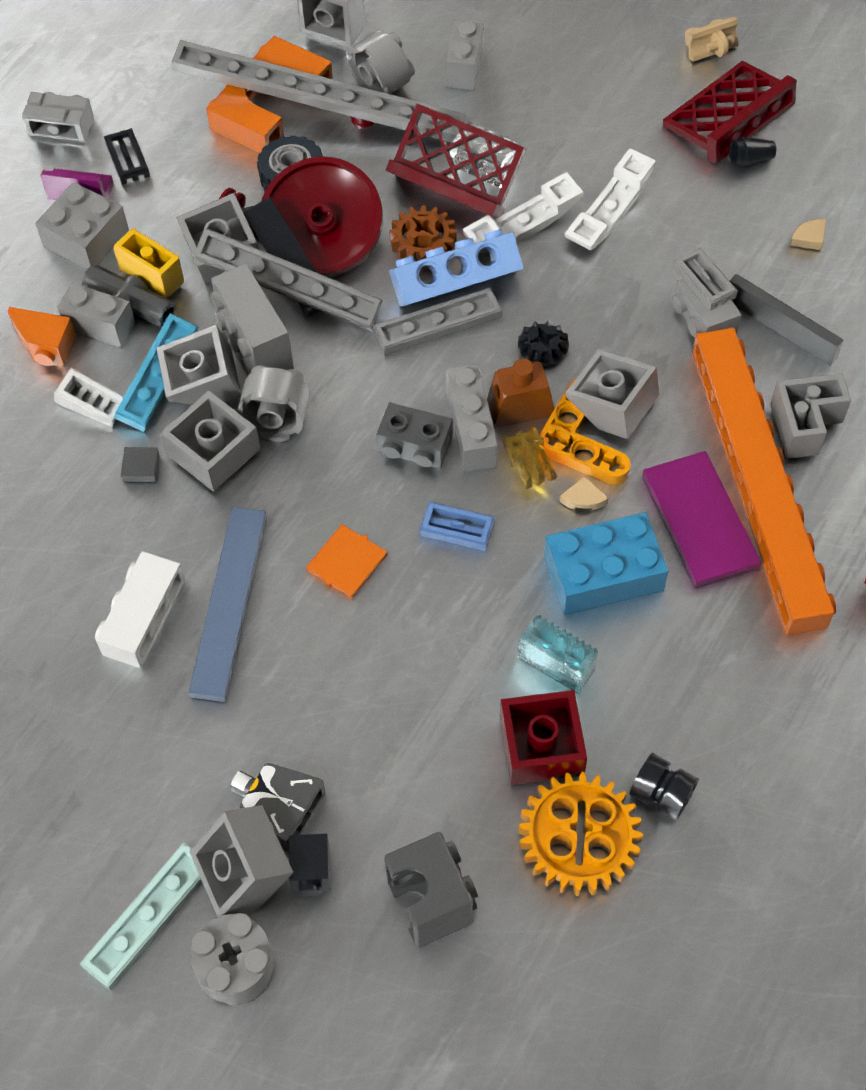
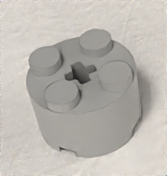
M379 30L348 50L347 54L352 55V58L348 60V65L355 81L360 87L392 94L409 83L410 78L415 75V68L406 59L401 49L402 42L396 33L388 34Z
M257 365L252 368L251 373L245 379L237 412L256 426L259 439L281 442L289 440L290 435L296 432L298 435L301 432L310 393L306 383L303 381V374L298 370H284Z
M237 913L216 917L206 923L193 936L191 941L190 963L192 971L204 992L212 999L237 1006L255 1000L266 990L274 972V953L265 931L249 916ZM232 955H236L238 960L234 965H230L228 962V958Z

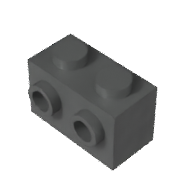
M389 402L376 433L377 450L379 453L392 459L401 458L413 461L422 467L431 466L441 469L453 438V419Z

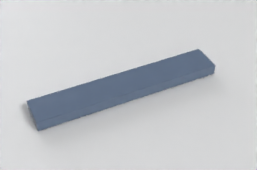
M232 507L189 688L190 698L226 702L267 518L266 511L238 507Z

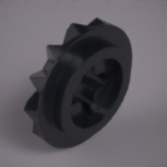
M549 320L545 324H538L534 321L532 326H524L521 335L518 336V350L521 356L531 362H541L542 366L558 363L566 356L569 349L568 333H564L560 325H551ZM539 336L543 337L545 341H549L548 350L542 342H538Z

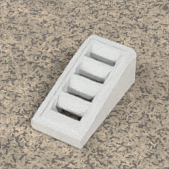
M71 368L55 391L54 402L71 411L113 427L117 421L114 418L115 412L124 396ZM75 387L79 388L80 390L76 396L71 395ZM86 392L91 393L87 402L82 401ZM98 397L103 398L98 408L93 407ZM110 401L116 403L109 415L103 412Z

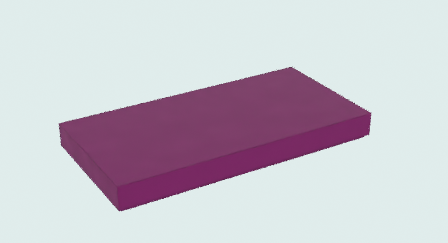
M706 451L643 469L642 476L695 588L760 567V558Z

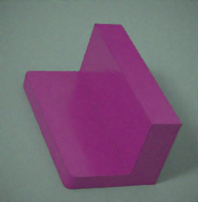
M64 169L42 170L40 175L47 198L51 200H57L72 182L109 199L114 184L112 175Z

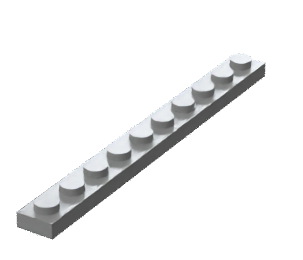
M180 40L172 59V70L402 130H406L416 103L464 123L466 119V114L183 40ZM422 113L418 122L421 134L435 128L431 116ZM438 119L440 125L446 123ZM452 126L442 131L445 141L454 143L460 140L461 135L458 127ZM438 134L430 136L439 139Z

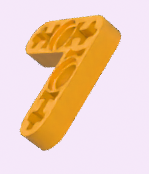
M573 379L541 431L539 439L540 452L551 460L602 482L620 485L628 479L631 466L630 459L626 454L578 434L587 417L566 397V391L575 381ZM571 412L578 419L572 423L562 421L559 416L562 413ZM554 439L560 440V443L556 442L554 446L549 445V442L554 441ZM569 444H571L570 453H566V449H568ZM586 449L592 452L594 457L583 461L578 459L575 453ZM599 457H602L603 461L600 462V466H597ZM615 464L620 466V469L617 468L615 472L609 470Z

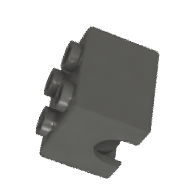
M436 832L385 855L387 883L394 898L407 893H417L424 897L421 901L406 908L411 922V927L408 930L416 947L421 948L472 924L473 910L477 909L475 898L478 897V894L470 876L462 877L458 864L461 862V858L453 840L446 842L442 833Z

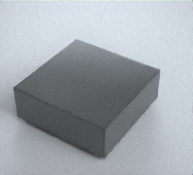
M124 447L121 469L122 481L156 482L159 462L158 447Z

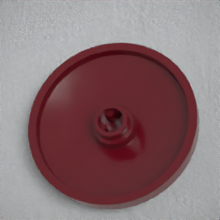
M311 157L289 165L270 182L261 200L263 201L268 197L271 198L316 272L328 278L342 275L359 266L372 253L381 236L383 209L375 185L360 168L339 158Z

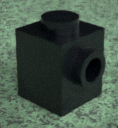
M328 834L289 835V864L293 870V874L289 877L292 892H299L301 896L312 897L321 895L322 891L331 890Z

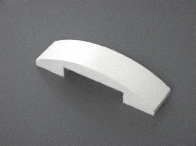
M629 148L614 168V177L586 213L581 212L565 232V237L589 250H593L601 244L615 229L637 199L656 165V160Z
M565 172L541 185L540 195L494 220L490 215H487L463 228V233L468 239L473 237L474 243L485 240V233L502 228L503 234L514 232L516 243L533 236L560 218L584 196V193L572 177ZM482 248L479 253H487L488 251Z

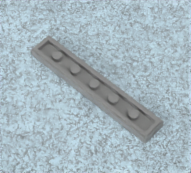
M208 228L204 229L193 255L194 260L224 272L247 264L261 287L369 331L373 327L383 302L380 298Z

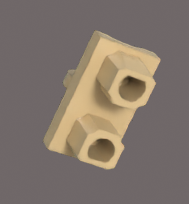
M734 16L724 20L719 18L711 21L709 25L698 29L696 27L687 29L685 31V44L689 48V59L694 62L715 54L718 57H722L728 54L729 49L738 47L736 34L738 19Z

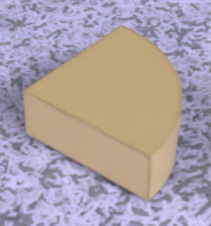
M815 219L801 224L795 230L790 246L821 250L826 220Z
M584 476L560 495V502L571 509L576 507L597 510L608 504V497Z

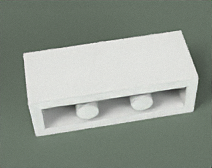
M141 551L137 561L130 564L122 590L115 593L111 602V611L106 621H101L96 630L95 639L102 656L142 668L185 581L180 563Z

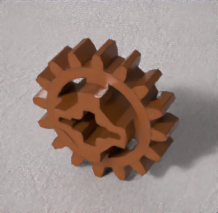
M425 205L421 206L420 211L410 207L408 215L402 212L399 213V221L393 220L392 229L389 230L392 251H398V259L414 256L415 261L427 258L426 251L443 247L445 252L455 249V242H457V230H455L454 220H448L447 212L439 215L437 207H434L431 211H426Z

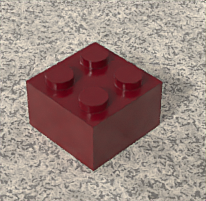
M574 690L500 700V723L511 785L551 780L552 777L561 779L565 778L566 773H569L571 777L580 776L581 772H585L587 754Z

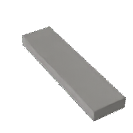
M491 287L375 324L373 325V332L384 356L502 318L503 310Z

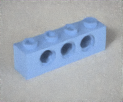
M501 228L485 233V240L474 243L472 237L455 242L456 249L445 252L443 247L426 251L427 258L415 261L414 256L395 261L397 267L389 269V274L399 306H406L524 269L514 232L503 234ZM482 248L490 253L491 259L487 266L481 264L478 258ZM453 257L461 262V271L458 275H454L449 270V261ZM423 266L428 267L432 272V279L428 284H424L419 278V271Z

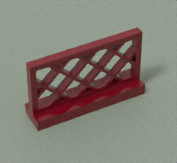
M742 60L663 119V127L706 150L707 159L717 164L729 155V145L732 140H737L740 136L751 138L795 104L797 80L789 75L780 80ZM742 73L752 77L750 79L735 80ZM753 87L754 91L737 93L736 89ZM757 87H771L767 91L757 90ZM724 89H732L733 92L726 94H716L717 91ZM742 101H752L747 106H738L737 103ZM716 103H734L733 107L717 108ZM700 104H713V108L696 109ZM721 116H732L727 121H718L717 118ZM714 117V122L696 123V118ZM693 118V123L680 124L677 122L680 119ZM702 131H713L709 135H707V138L697 133Z
M416 103L394 160H389L385 171L498 218L505 210L502 206L526 148ZM422 113L431 116L435 126L434 129L423 134L420 133L418 128V122ZM438 119L446 123L440 125ZM452 126L458 127L462 139L447 145L442 131ZM465 131H468L473 134L466 136ZM438 134L443 148L428 154L423 140ZM478 137L485 138L489 150L474 156L469 142ZM491 141L499 145L493 148ZM419 143L423 157L413 162L404 159L408 147ZM464 144L469 159L454 165L450 150ZM505 148L516 151L511 164L501 168L496 153ZM445 153L450 168L437 173L434 171L430 160ZM491 155L496 170L481 177L476 162ZM426 162L427 168L420 166V164ZM472 165L477 179L467 184L461 183L457 170ZM452 173L454 179L447 177V175ZM499 176L502 186L498 196L494 197L487 193L484 182ZM479 184L481 191L473 187Z

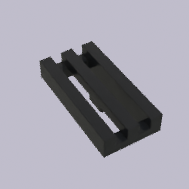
M132 128L104 136L105 144L121 185L127 184L126 179L132 178L133 182L139 180V175H144V178L150 177L149 169ZM123 138H129L140 165L139 167H134ZM117 140L128 167L126 171H123L112 143L113 141Z

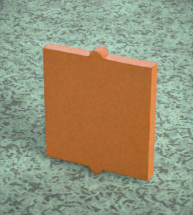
M341 524L306 566V570L323 580L326 587H334L353 599L387 557L388 552L369 541L367 535L361 536Z

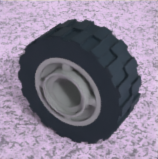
M284 136L269 142L267 146L262 148V152L257 157L258 173L264 191L276 175L289 165L306 158L322 157L321 148L313 140H308L303 136Z

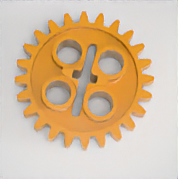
M581 772L579 781L575 782L571 775L566 773L564 784H560L557 779L552 777L550 781L551 790L539 785L537 794L540 799L529 796L527 805L531 810L522 809L521 819L527 823L519 824L518 833L526 836L520 839L519 847L520 849H531L525 854L524 861L525 863L537 862L533 870L534 876L540 875L543 872L547 873L546 886L551 885L555 880L560 881V893H563L568 885H573L575 895L579 896L582 886H587L593 896L596 894L597 884L599 883L609 891L612 885L611 877L622 882L625 877L622 868L632 871L635 862L630 857H639L641 848L635 844L642 841L643 833L635 831V829L640 827L642 820L639 817H630L635 812L636 805L635 803L623 804L627 794L625 791L617 795L612 793L614 788L613 781L605 787L600 786V775H597L592 783L587 782L585 772ZM579 802L585 804L583 825L585 837L582 848V865H577L575 862ZM557 808H563L568 810L572 816L562 820L555 817L552 812ZM594 811H602L608 815L609 820L597 822L590 814ZM556 844H562L570 850V853L566 856H557L552 853L550 848ZM593 847H601L606 850L608 857L596 859L591 856L589 850Z

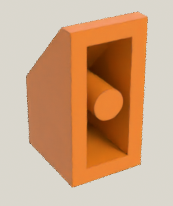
M9 306L7 312L14 330L33 361L45 366L56 365L65 367L77 337L71 318Z

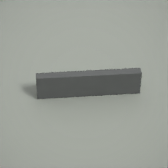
M735 274L731 278V284L738 290L736 298L732 300L738 309L831 366L837 360L844 341L842 338L743 277Z

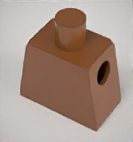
M518 359L512 367L499 369L494 373L487 403L495 428L551 416L554 411V405L541 362Z

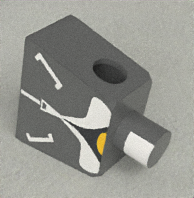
M266 763L257 778L243 771H238L230 785V791L244 798L240 804V809L263 805L281 847L287 853H289V835H302L326 795L322 779L272 763Z

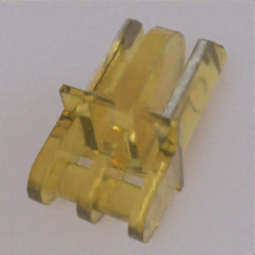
M535 426L530 427L529 431L525 433L517 431L516 436L510 438L508 435L502 436L504 447L511 460V467L516 466L526 489L532 488V481L536 486L544 484L545 476L548 481L556 480L557 474L544 450V438L540 437Z

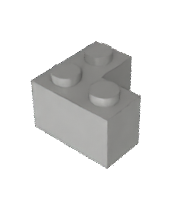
M843 373L777 381L770 404L786 459L819 455L827 434L825 425L843 423L851 403Z

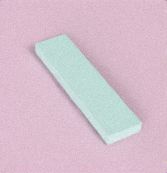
M183 842L79 963L109 990L115 987L202 884L190 854L192 848Z

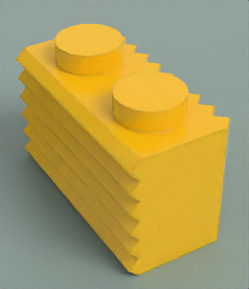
M136 228L128 231L114 245L113 249L120 266L119 269L128 275L138 277L148 288L159 295L168 298L184 283L179 255H174V252H170L169 249L160 246V243H155V240H151L150 237L141 234V231H137Z

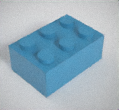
M646 512L547 535L545 538L544 559L564 615L663 592L665 589L669 571Z

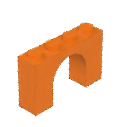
M273 36L265 45H262L258 53L252 58L333 79L331 61L276 36ZM227 84L225 89L206 108L210 130L258 153H261L262 148L267 146L269 142L284 137L282 117L251 102V99L259 92Z

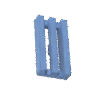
M429 501L420 527V536L486 551L491 530L495 523V517ZM434 514V515H438V516H442V517H446V518H451V519H455V520H451V521L443 520V519H439V518L432 517V515ZM460 521L484 526V529L465 525Z

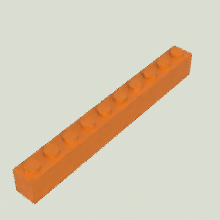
M734 328L698 333L695 337L692 354L786 636L828 629L833 615L836 614V602L834 596L831 593L828 594L825 587V571L823 565L816 561L813 537L810 533H806L803 524L804 512L802 506L795 502L793 480L790 475H786L783 468V452L780 447L775 445L772 421L765 417L764 399L761 392L756 391L754 385L755 375L752 366H747L744 342L742 339L738 340Z

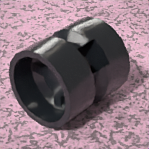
M652 752L636 776L629 795L647 805L656 802L660 813L677 821L699 782V778L681 768L672 771L669 761Z

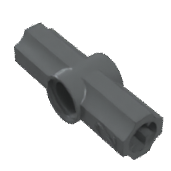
M91 265L85 272L82 286L129 301L134 315L159 327L164 325L170 313L174 314L176 311L174 301L149 290L148 286L134 275H127L124 278L99 265Z

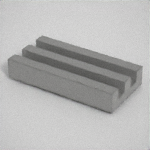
M701 248L674 260L673 269L709 311L715 309L716 304L720 306L725 304L728 298L730 300L736 298L738 290ZM695 259L704 270H701L693 260ZM710 277H711V278L714 280V282L720 287V289L722 290V292H720V291L716 288V286L710 281Z

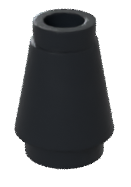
M740 136L737 140H732L729 145L730 161L739 167L773 159L776 155V144L773 140L768 141Z

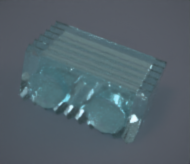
M541 615L535 616L518 641L517 658L567 688L574 690L577 694L581 692L595 671L598 656L597 648H592L591 644L585 645L584 640L579 641V638L573 637L572 633L567 634L566 629L560 630V626L554 627L553 622L548 623V620L542 619Z

